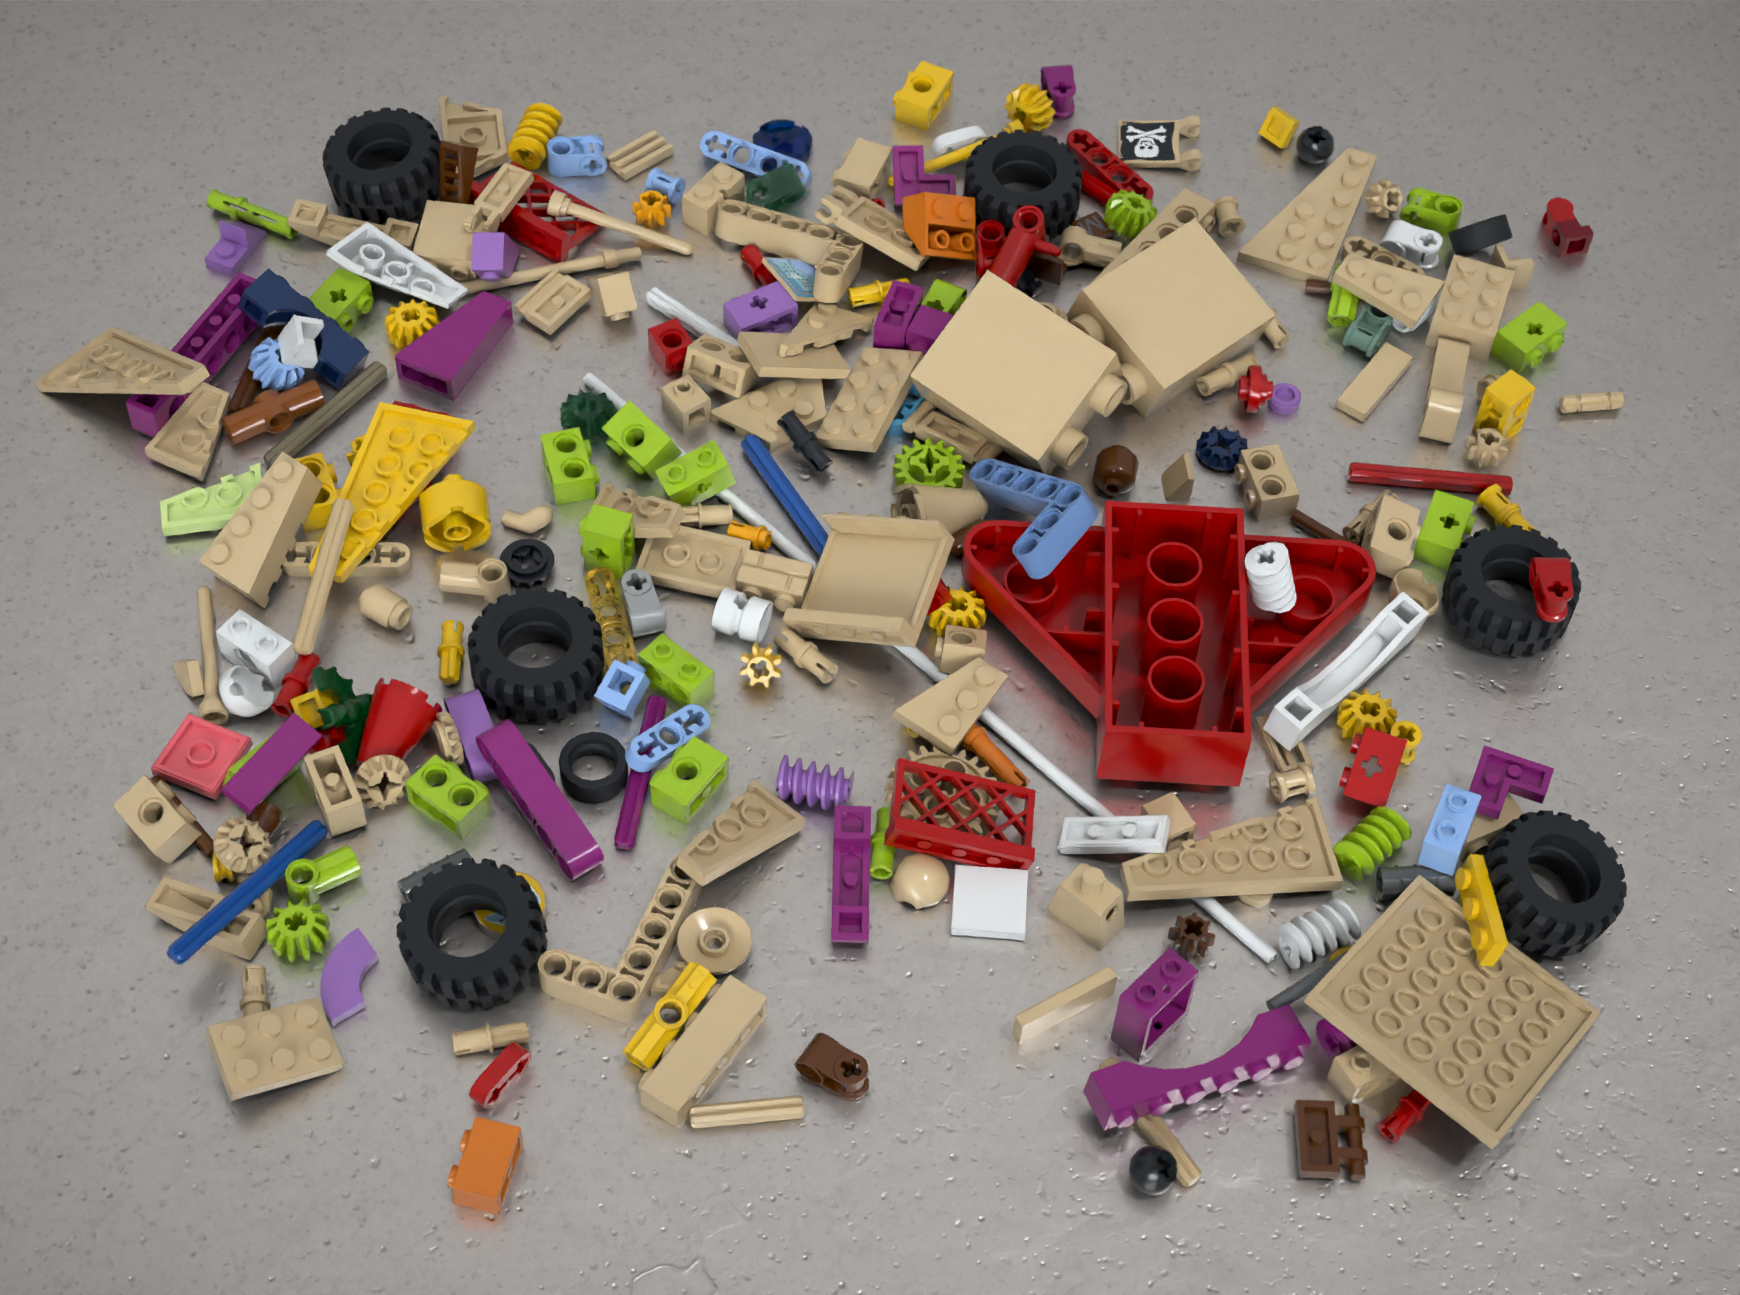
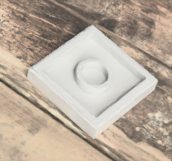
M955 865L951 935L1024 940L1028 870Z

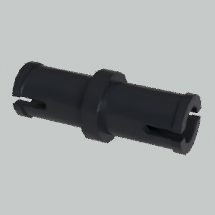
M791 410L780 417L781 419L777 421V424L781 426L793 442L792 448L795 452L803 455L814 470V473L818 475L828 469L833 461L829 459L816 442L817 436L814 432L807 430L797 417L795 411Z

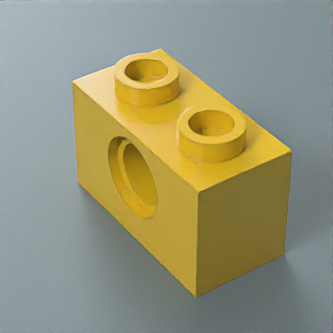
M921 60L915 71L911 70L909 72L904 87L898 89L894 95L893 106L896 107L895 120L928 131L952 95L954 72Z

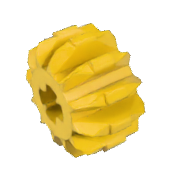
M1029 82L1021 84L1006 96L1007 103L1004 105V108L1009 113L1006 118L1011 119V121L1019 119L1025 132L1032 133V130L1042 132L1053 122L1052 116L1056 112L1051 107L1053 100L1048 99L1046 96L1047 90L1041 91L1038 83L1031 85Z
M414 299L410 303L405 304L400 301L398 307H390L388 316L385 317L384 321L387 338L390 344L397 346L399 351L440 323L435 308L429 307L426 301L417 304Z
M948 585L947 588L953 599L929 614L930 629L937 630L936 634L938 637H944L946 624L981 630V627L986 622L984 599L977 598L976 590L965 592L963 585L958 590H953Z
M1366 688L1360 694L1351 691L1347 699H1343L1338 708L1339 714L1336 722L1337 727L1342 729V738L1352 737L1354 740L1356 732L1363 734L1365 727L1390 735L1391 728L1396 723L1398 717L1397 710L1391 708V699H1381L1380 690L1374 695L1369 694Z

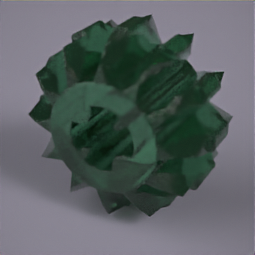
M592 388L590 392L584 393L579 389L578 395L568 394L566 402L561 403L560 420L563 430L579 427L583 440L592 439L595 443L598 440V436L608 438L602 427L614 416L615 406L613 401L608 400L606 392L597 394L595 389Z

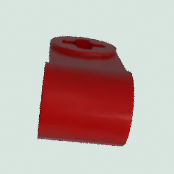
M994 220L983 221L977 227V280H980L986 271L989 270L1006 239L1003 225Z
M1533 557L1530 562L1529 579L1530 585L1533 588L1536 613L1546 622H1561L1568 613L1567 602L1571 600L1574 594L1569 558Z

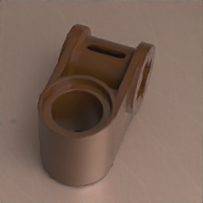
M816 1033L795 1062L797 1071L804 1078L823 1086L844 1100L857 1101L862 1099L869 1090L868 1064L866 1059L824 1033Z

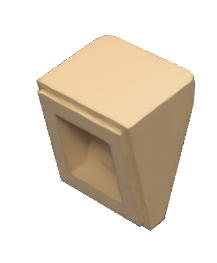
M1189 453L1181 455L1161 476L1164 496L1168 501L1189 500L1191 497L1195 478Z

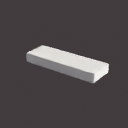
M1168 815L1064 817L1058 849L1061 854L1165 853L1171 821Z

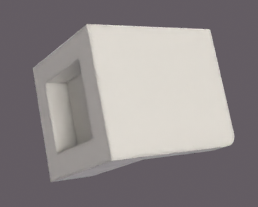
M297 315L291 318L278 336L282 364L313 369L318 362L314 339L324 328L322 319Z

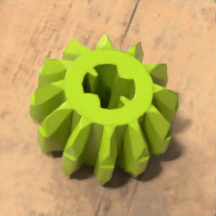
M1120 190L1118 193H1113L1112 197L1109 198L1105 206L1106 210L1103 220L1109 224L1108 228L1110 230L1118 232V236L1124 235L1130 240L1132 237L1135 238L1156 217L1158 210L1152 206L1153 202L1143 197V194L1138 195L1133 190L1129 193L1125 190Z
M304 897L298 905H294L288 899L285 909L274 907V918L267 919L266 928L268 932L266 938L268 945L274 948L275 954L279 958L287 955L292 963L296 961L298 956H303L309 962L311 952L322 954L324 949L323 943L330 942L329 917L326 913L322 912V908L318 903L309 906L308 901Z

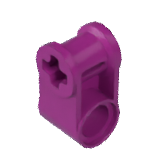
M1072 65L1041 67L1042 91L1047 90L1046 96L1048 99L1053 100L1051 107L1056 112L1052 117L1056 119L1070 118L1074 114L1073 96L1076 94Z

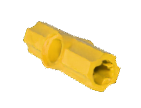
M690 961L664 997L656 1003L654 1010L624 1048L622 1054L639 1069L647 1071L652 1068L663 1054L669 1042L683 1030L685 1023L715 985L717 979L705 967ZM665 1009L675 1010L680 1020L674 1024L665 1023L660 1017V1012Z

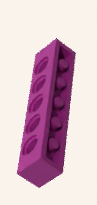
M240 272L236 274L171 350L204 364L210 374L208 378L203 380L207 384H209L258 326L257 323L238 309L243 291L256 280ZM191 393L184 395L133 394L126 402L133 429L155 437Z

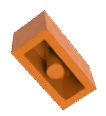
M475 1117L471 1130L466 1129L462 1136L460 1152L463 1154L459 1165L454 1164L448 1177V1188L452 1190L454 1204L500 1215L523 1147L521 1127Z

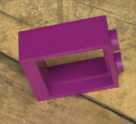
M1169 947L1120 995L1110 1039L1137 1062H1140L1188 1015L1199 970ZM1159 1024L1161 1029L1157 1030L1153 1025Z

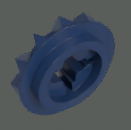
M1212 426L1210 431H1202L1196 444V452L1200 460L1207 466L1217 470H1233L1234 466L1238 464L1241 450L1248 449L1247 439L1240 437L1239 430L1232 432L1228 430L1227 426L1223 429H1217ZM1218 442L1224 446H1229L1228 453L1222 447H1217Z

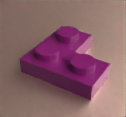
M923 145L892 147L894 209L903 208V197L922 192L956 195L955 174H925Z
M1484 745L1469 788L1470 792L1481 795L1477 813L1498 820L1507 792L1543 804L1554 768Z

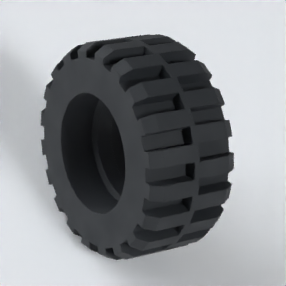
M389 107L380 108V111L375 112L372 110L365 111L362 116L356 117L355 115L349 118L346 125L341 124L335 130V136L331 135L326 143L322 156L323 168L334 200L342 208L343 212L351 217L354 216L357 220H371V223L382 224L388 218L399 220L407 217V219H411L420 210L424 212L427 200L436 201L440 196L441 142L434 126L427 119H423V116L413 111L409 114L406 109L397 108L396 110H391ZM400 161L396 165L391 166L389 168L381 170H371L374 167L381 165L383 163Z
M1015 129L1014 133L1003 131L998 133L995 138L990 136L982 141V145L976 146L971 152V156L967 159L963 190L964 197L975 198L976 227L983 221L994 220L1003 225L1005 237H1007L1013 226L1014 213L1022 206L1031 205L1036 206L1043 212L1046 235H1049V241L1056 238L1057 234L1061 235L1071 225V222L1075 221L1077 211L1079 210L1083 172L1076 155L1073 152L1070 153V148L1063 142L1059 144L1055 137L1049 134L1046 137L1041 135V132L1032 130V133L1024 132V129ZM1027 183L1039 187L1041 190L1019 192L1003 185Z
M1504 525L1492 526L1490 531L1486 528L1474 533L1473 537L1469 536L1462 541L1452 557L1442 589L1444 593L1442 597L1443 608L1447 611L1446 616L1453 626L1457 624L1456 631L1464 639L1467 637L1472 639L1474 646L1480 649L1484 646L1491 649L1490 653L1500 655L1501 652L1509 653V656H1521L1522 652L1531 655L1539 653L1541 648L1548 649L1553 646L1557 639L1562 638L1566 632L1580 598L1581 580L1578 577L1579 571L1574 562H1571V579L1574 594L1571 600L1567 602L1568 613L1561 622L1550 623L1542 620L1536 613L1535 600L1530 602L1511 601L1497 595L1488 587L1485 581L1507 579L1525 586L1533 593L1529 579L1530 562L1533 557L1569 558L1571 560L1572 557L1564 548L1559 549L1557 547L1558 542L1549 536L1547 539L1541 536L1540 531L1531 529V531L1523 530V526L1511 525V528H1505Z
M536 587V590L526 591V588L515 590L516 594L509 596L506 593L498 597L495 605L489 603L481 611L482 617L478 616L475 618L471 626L472 632L468 635L467 644L471 677L475 690L479 689L484 703L491 709L497 707V713L506 718H510L511 715L516 716V721L528 723V719L537 720V723H547V719L553 717L559 720L567 717L568 711L573 710L577 712L584 707V699L591 700L597 691V686L601 684L604 676L603 667L605 666L602 630L592 610L587 606L584 607L583 602L575 596L568 598L566 592L557 589L554 592L547 591L546 587ZM533 642L551 643L566 651V654L555 663L539 668L522 667L507 659L515 649Z
M1539 810L1537 813L1527 812L1520 815L1518 819H1513L1491 842L1482 855L1485 859L1507 939L1510 942L1516 940L1521 943L1520 948L1529 952H1533L1536 949L1539 950V955L1553 957L1557 953L1558 956L1564 957L1573 955L1575 952H1582L1588 948L1616 920V917L1622 912L1625 905L1624 898L1627 895L1626 882L1622 881L1625 878L1623 866L1616 861L1618 854L1613 846L1609 848L1604 842L1606 838L1599 831L1597 833L1593 832L1588 828L1590 824L1582 819L1575 821L1571 819L1572 815L1559 812L1557 815H1554L1553 811ZM1528 864L1543 866L1558 875L1568 887L1573 903L1559 901L1544 892L1533 879Z
M474 858L461 859L462 864L453 866L452 862L441 865L442 870L436 874L430 871L422 877L424 883L420 887L416 885L412 887L407 894L410 903H403L398 914L402 922L397 924V937L400 941L398 945L400 952L414 980L420 984L422 990L431 998L437 996L440 1003L449 1007L453 1006L456 1001L461 1009L472 1010L476 1003H481L483 1008L494 1006L493 1000L503 997L504 1001L509 1000L515 996L513 990L518 986L524 989L532 981L529 973L531 971L535 973L539 971L538 961L541 956L540 954L546 952L548 941L545 936L547 932L546 921L535 893L522 875H516L515 870L506 864H502L498 868L495 860L483 858L481 863H475ZM473 910H488L506 918V926L501 937L491 948L483 953L470 957H456L444 953L439 948L446 928L456 918Z

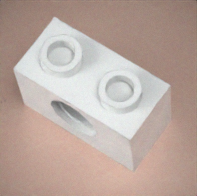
M241 609L216 631L222 657L235 665L239 664L247 667L253 674L262 675L264 677L262 683L273 690L282 684L283 677L286 673L291 672L297 661L292 642Z

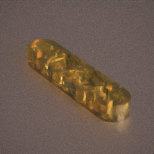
M593 568L585 576V588L590 609L595 614L596 621L600 623L602 630L606 670L608 672L614 659L618 661L617 656L622 654L625 664L627 660L638 664V657L616 577L608 568ZM596 582H603L606 594L600 595L599 586ZM605 606H612L617 609V612L612 616H603L599 613V610ZM612 633H619L625 637L622 642L617 644L609 643L606 640V637Z

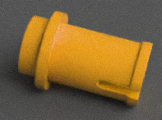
M733 520L727 530V536L752 541L754 551L768 550L772 542V532L767 530V527L764 525L755 527Z

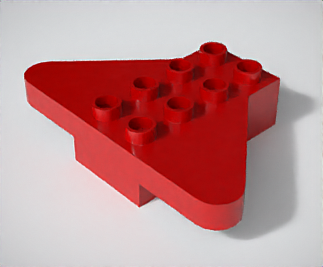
M1106 500L1101 526L1091 525L1054 570L1041 579L1030 578L1012 552L1013 545L1032 522L992 520L974 526L966 535L961 563L962 578L971 591L976 590L977 597L984 599V604L1097 719L1096 778L1240 787L1252 740L1251 714L1361 613L1368 603L1376 574L1373 558L1365 549L1352 542L1244 534V509ZM1269 542H1279L1285 545L1288 549L1297 599L1290 611L1283 613L1265 611L1253 603L1247 570L1245 568L1244 560L1247 553L1252 548Z

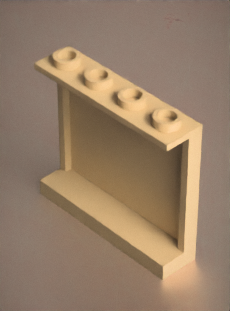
M839 512L838 514L824 513L822 518L830 526L831 532L801 609L786 608L782 620L800 637L915 648L955 540L945 528L944 523L935 518L920 520L910 519L905 516L889 518L876 514L858 516L846 512Z

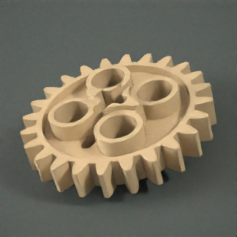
M922 745L917 754L909 750L905 757L906 760L997 781L996 777H986L989 770L988 766L981 768L976 766L979 758L975 757L969 761L965 759V750H962L958 755L952 754L951 756L946 752H941L935 745L931 752H928ZM895 767L891 768L885 786V791L888 792L885 798V803L891 804ZM904 771V780L913 791L924 784L917 774ZM941 780L936 784L947 799L958 793L951 782ZM976 788L970 792L982 807L993 801L985 790ZM928 789L917 795L928 811L940 804ZM963 797L952 803L963 819L974 813ZM910 801L901 806L900 817L916 820L921 816ZM997 805L986 811L994 823H996L1000 810ZM944 809L933 815L942 827L950 828L955 825V822ZM979 817L968 823L969 827L977 835H987L990 832Z

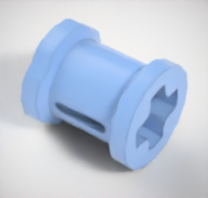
M656 167L650 171L647 177L645 191H657L662 196L666 195L669 203L676 204L684 193L686 182L684 178H674L663 173L661 168Z

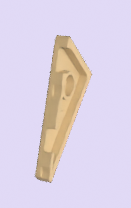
M816 302L781 343L779 356L786 357L803 353L804 345L814 343L813 346L819 348L835 343L837 340L851 338L852 332L855 329H861L866 333L870 332L873 327L874 318L837 308L833 303Z

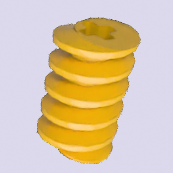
M533 103L526 108L507 146V153L511 161L528 170H536L541 167V162L544 161L547 155L548 142L557 135L563 122L562 115L556 108L545 103Z

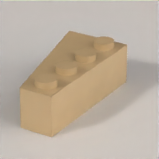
M282 452L202 555L199 562L215 577L265 609L270 599L267 595L273 582H278L283 571L280 567L288 551L292 552L297 541L294 538L301 523H305L323 484L308 467Z

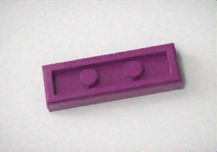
M293 713L222 787L221 793L250 815L320 741L322 735Z

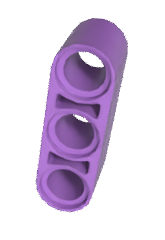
M479 689L444 699L445 709L453 718L461 739L464 761L472 781L478 780L484 783L498 778L481 754L475 740L476 736L494 727Z

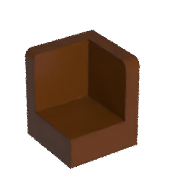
M1046 235L1045 238L1047 242H1049V235ZM1034 251L1026 268L1038 279L1060 286L1069 266L1064 264L1063 259Z

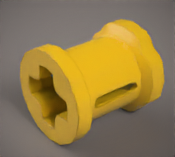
M1399 721L1392 726L1390 735L1407 740L1399 764L1407 766L1415 759V751L1421 742L1422 731L1413 722Z

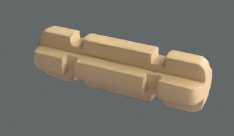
M1612 391L1608 393H1584L1577 396L1575 394L1564 395L1559 399V407L1562 413L1599 411L1606 408L1608 410L1619 409L1624 405L1623 393L1621 391Z

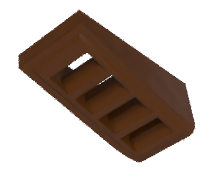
M441 140V202L469 204L478 148ZM454 179L458 180V186L454 185ZM452 191L458 192V199L451 197Z

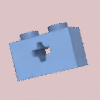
M1446 783L1423 841L1418 864L1453 876L1475 820L1481 795Z

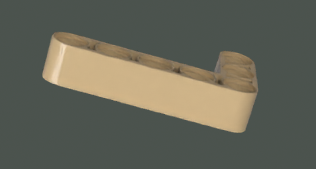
M727 199L718 204L716 236L744 246L755 244L759 250L791 259H800L805 263L816 265L812 295L820 302L835 303L839 301L860 270L864 241L842 229L738 200Z
M678 856L674 857L667 867L617 968L607 967L564 950L551 949L544 952L538 961L542 990L549 996L619 1022H631L637 1019L651 994L653 981L661 974L677 942L679 928L684 920L690 916L703 886L692 878L681 879V876L689 875L676 866ZM668 905L677 906L675 909L664 908ZM652 935H661V936H663V937L660 938V939H650V938H649V937L652 936ZM638 965L647 966V968L643 970L634 969V967ZM555 970L563 971V973L555 976L549 974ZM588 983L597 984V986L594 988L583 987ZM621 996L632 997V999L628 1001L618 1000V998Z

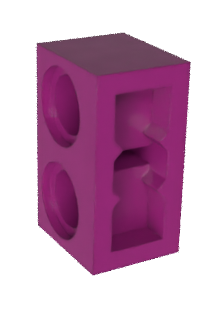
M893 280L874 324L873 348L906 350V330L921 306L924 287Z

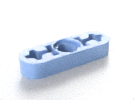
M689 704L641 733L632 740L625 751L627 764L635 771L648 772L673 756L679 746H685L693 736L700 739L704 735L711 722L708 712L699 705ZM687 720L689 722L693 720L697 722V724L693 723L692 725L688 726L686 730H684L683 728ZM660 732L671 733L676 739V744L665 743L660 737ZM650 746L653 748L649 756H640L638 752L643 753Z

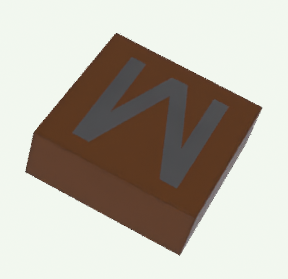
M1097 211L1071 222V226L1083 228L1088 235L1108 240L1113 238L1114 230L1108 228L1109 224L1103 220Z

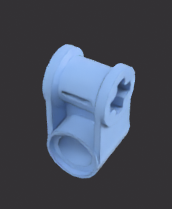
M596 135L558 136L550 139L547 145V169L549 173L558 178L598 176L602 174L607 168L606 159L602 155L605 148L604 142ZM590 144H593V151L590 149ZM590 160H593V168L591 167Z

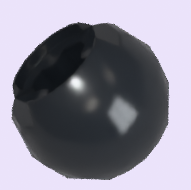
M1321 126L1309 127L1302 131L1296 141L1297 154L1309 164L1323 163L1329 159L1334 151L1333 136Z
M1149 1145L1142 1147L1136 1151L1130 1160V1181L1138 1190L1146 1195L1163 1194L1170 1190L1176 1182V1159L1168 1150L1161 1146Z

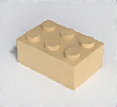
M1454 254L1425 345L1435 348L1438 337L1470 344L1468 358L1487 363L1515 271Z

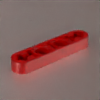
M1076 129L1068 133L1066 145L1070 148V153L1073 152L1076 155L1079 165L1084 170L1118 192L1125 190L1129 193L1133 190L1136 194H1143L1145 199L1153 202V188L1095 136L1082 129ZM1103 159L1107 163L1098 165L1093 163L1092 160ZM1121 176L1127 181L1115 182L1112 177Z

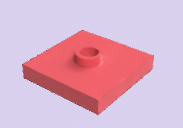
M188 713L152 765L151 771L154 776L159 775L164 780L216 800L221 793L228 769L248 753L253 745L250 737Z

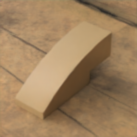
M164 876L144 906L146 910L186 932L226 896ZM244 909L209 940L207 944L251 961L266 938L268 932L266 923L261 914Z

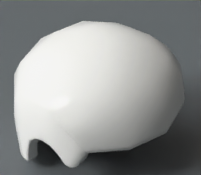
M239 664L224 671L218 683L219 694L225 708L230 713L244 718L255 716L270 708L275 695L274 692L263 689L262 682L264 677L262 675L253 674L247 667Z

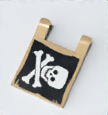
M1191 115L1181 120H1119V158L1130 168H1182L1189 172L1200 171L1201 152L1199 150H1189L1179 154V133L1189 138H1197L1200 135V117Z

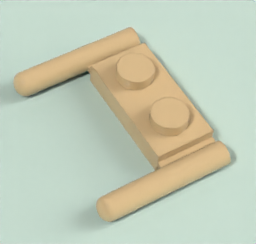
M926 399L902 423V428L905 432H915V437L926 441V438H930L932 444L936 445L942 440L944 441L943 448L945 449L954 446V455H962V460L970 464L987 458L996 459L1003 451L998 445L990 443L987 438L976 431L933 411L936 406Z

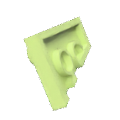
M261 463L249 466L250 471L236 477L232 474L221 477L220 483L204 489L198 486L160 501L161 524L164 536L223 529L262 479Z

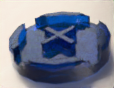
M788 119L769 121L761 125L760 130L757 133L755 131L753 135V144L803 163L808 161L812 154V135L803 125L802 128L795 125V121ZM768 158L764 161L763 165L776 169L778 163L775 158Z

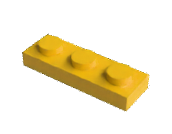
M1469 854L1461 868L1456 871L1455 887L1460 893L1463 904V916L1467 919L1471 934V946L1476 952L1478 963L1480 966L1493 967L1509 944L1484 856Z

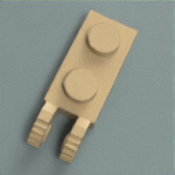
M505 162L474 202V207L469 212V215H467L464 223L465 230L474 232L481 224L483 215L488 218L483 224L481 232H497L500 222L504 221L534 181L533 173Z

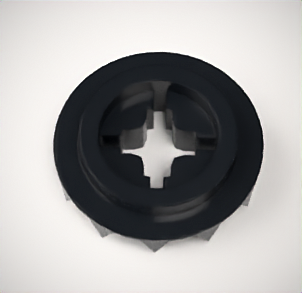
M520 539L512 542L503 550L500 556V560L507 567L509 579H512L516 585L523 582L528 583L531 587L535 581L540 580L544 582L546 576L553 573L555 562L553 551L547 544L536 539ZM533 556V565H528L527 568L522 569V563H526Z

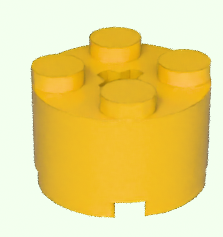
M450 474L445 476L443 481L430 486L420 493L419 503L422 530L425 542L431 548L441 552H452L451 547L463 546L464 551H470L480 547L489 539L491 519L487 490L481 485L469 480H463V477L459 474Z

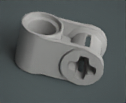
M640 569L627 571L621 579L623 591L621 605L625 613L630 636L633 638L665 631L667 628L665 613L660 600H658L651 576L646 571Z

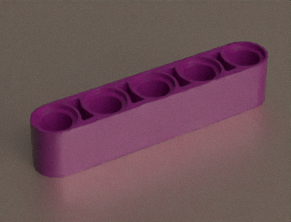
M509 719L476 736V744L481 754L570 880L577 879L604 862V855L598 843L516 726Z

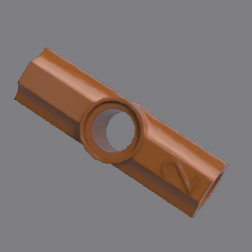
M310 380L282 393L276 390L264 391L255 398L253 405L222 417L221 420L228 438L232 444H236L267 430L272 434L282 433L293 424L295 418L320 408L325 404V400L316 381Z

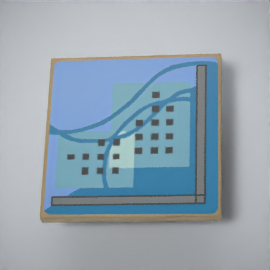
M762 258V263L795 301L820 302L812 295L816 271L812 264L805 263L800 259Z

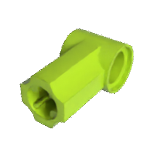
M1336 263L1333 275L1341 265L1340 263ZM1331 281L1330 291H1332L1326 321L1334 327H1349L1355 320L1359 297Z
M348 845L312 861L309 859L295 860L288 865L285 872L289 899L293 904L298 905L304 897L308 901L309 906L318 901L321 893L362 875L357 857ZM302 881H309L306 884H298Z

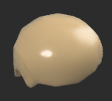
M1404 568L1397 571L1388 590L1389 603L1400 593L1405 592L1429 613L1427 618L1435 614L1441 599L1437 592V584H1427L1423 577L1424 572L1419 569Z
M915 853L904 858L896 867L891 878L890 888L898 902L906 901L916 909L937 905L946 896L950 877L948 870L941 861L930 855Z

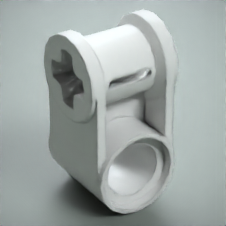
M1395 220L1390 224L1379 246L1419 266L1426 272L1438 266L1439 257L1437 251L1440 250L1443 240L1441 235L1433 230H1427L1403 220ZM1429 239H1431L1432 243L1428 247ZM1425 255L1424 262H1421V258Z

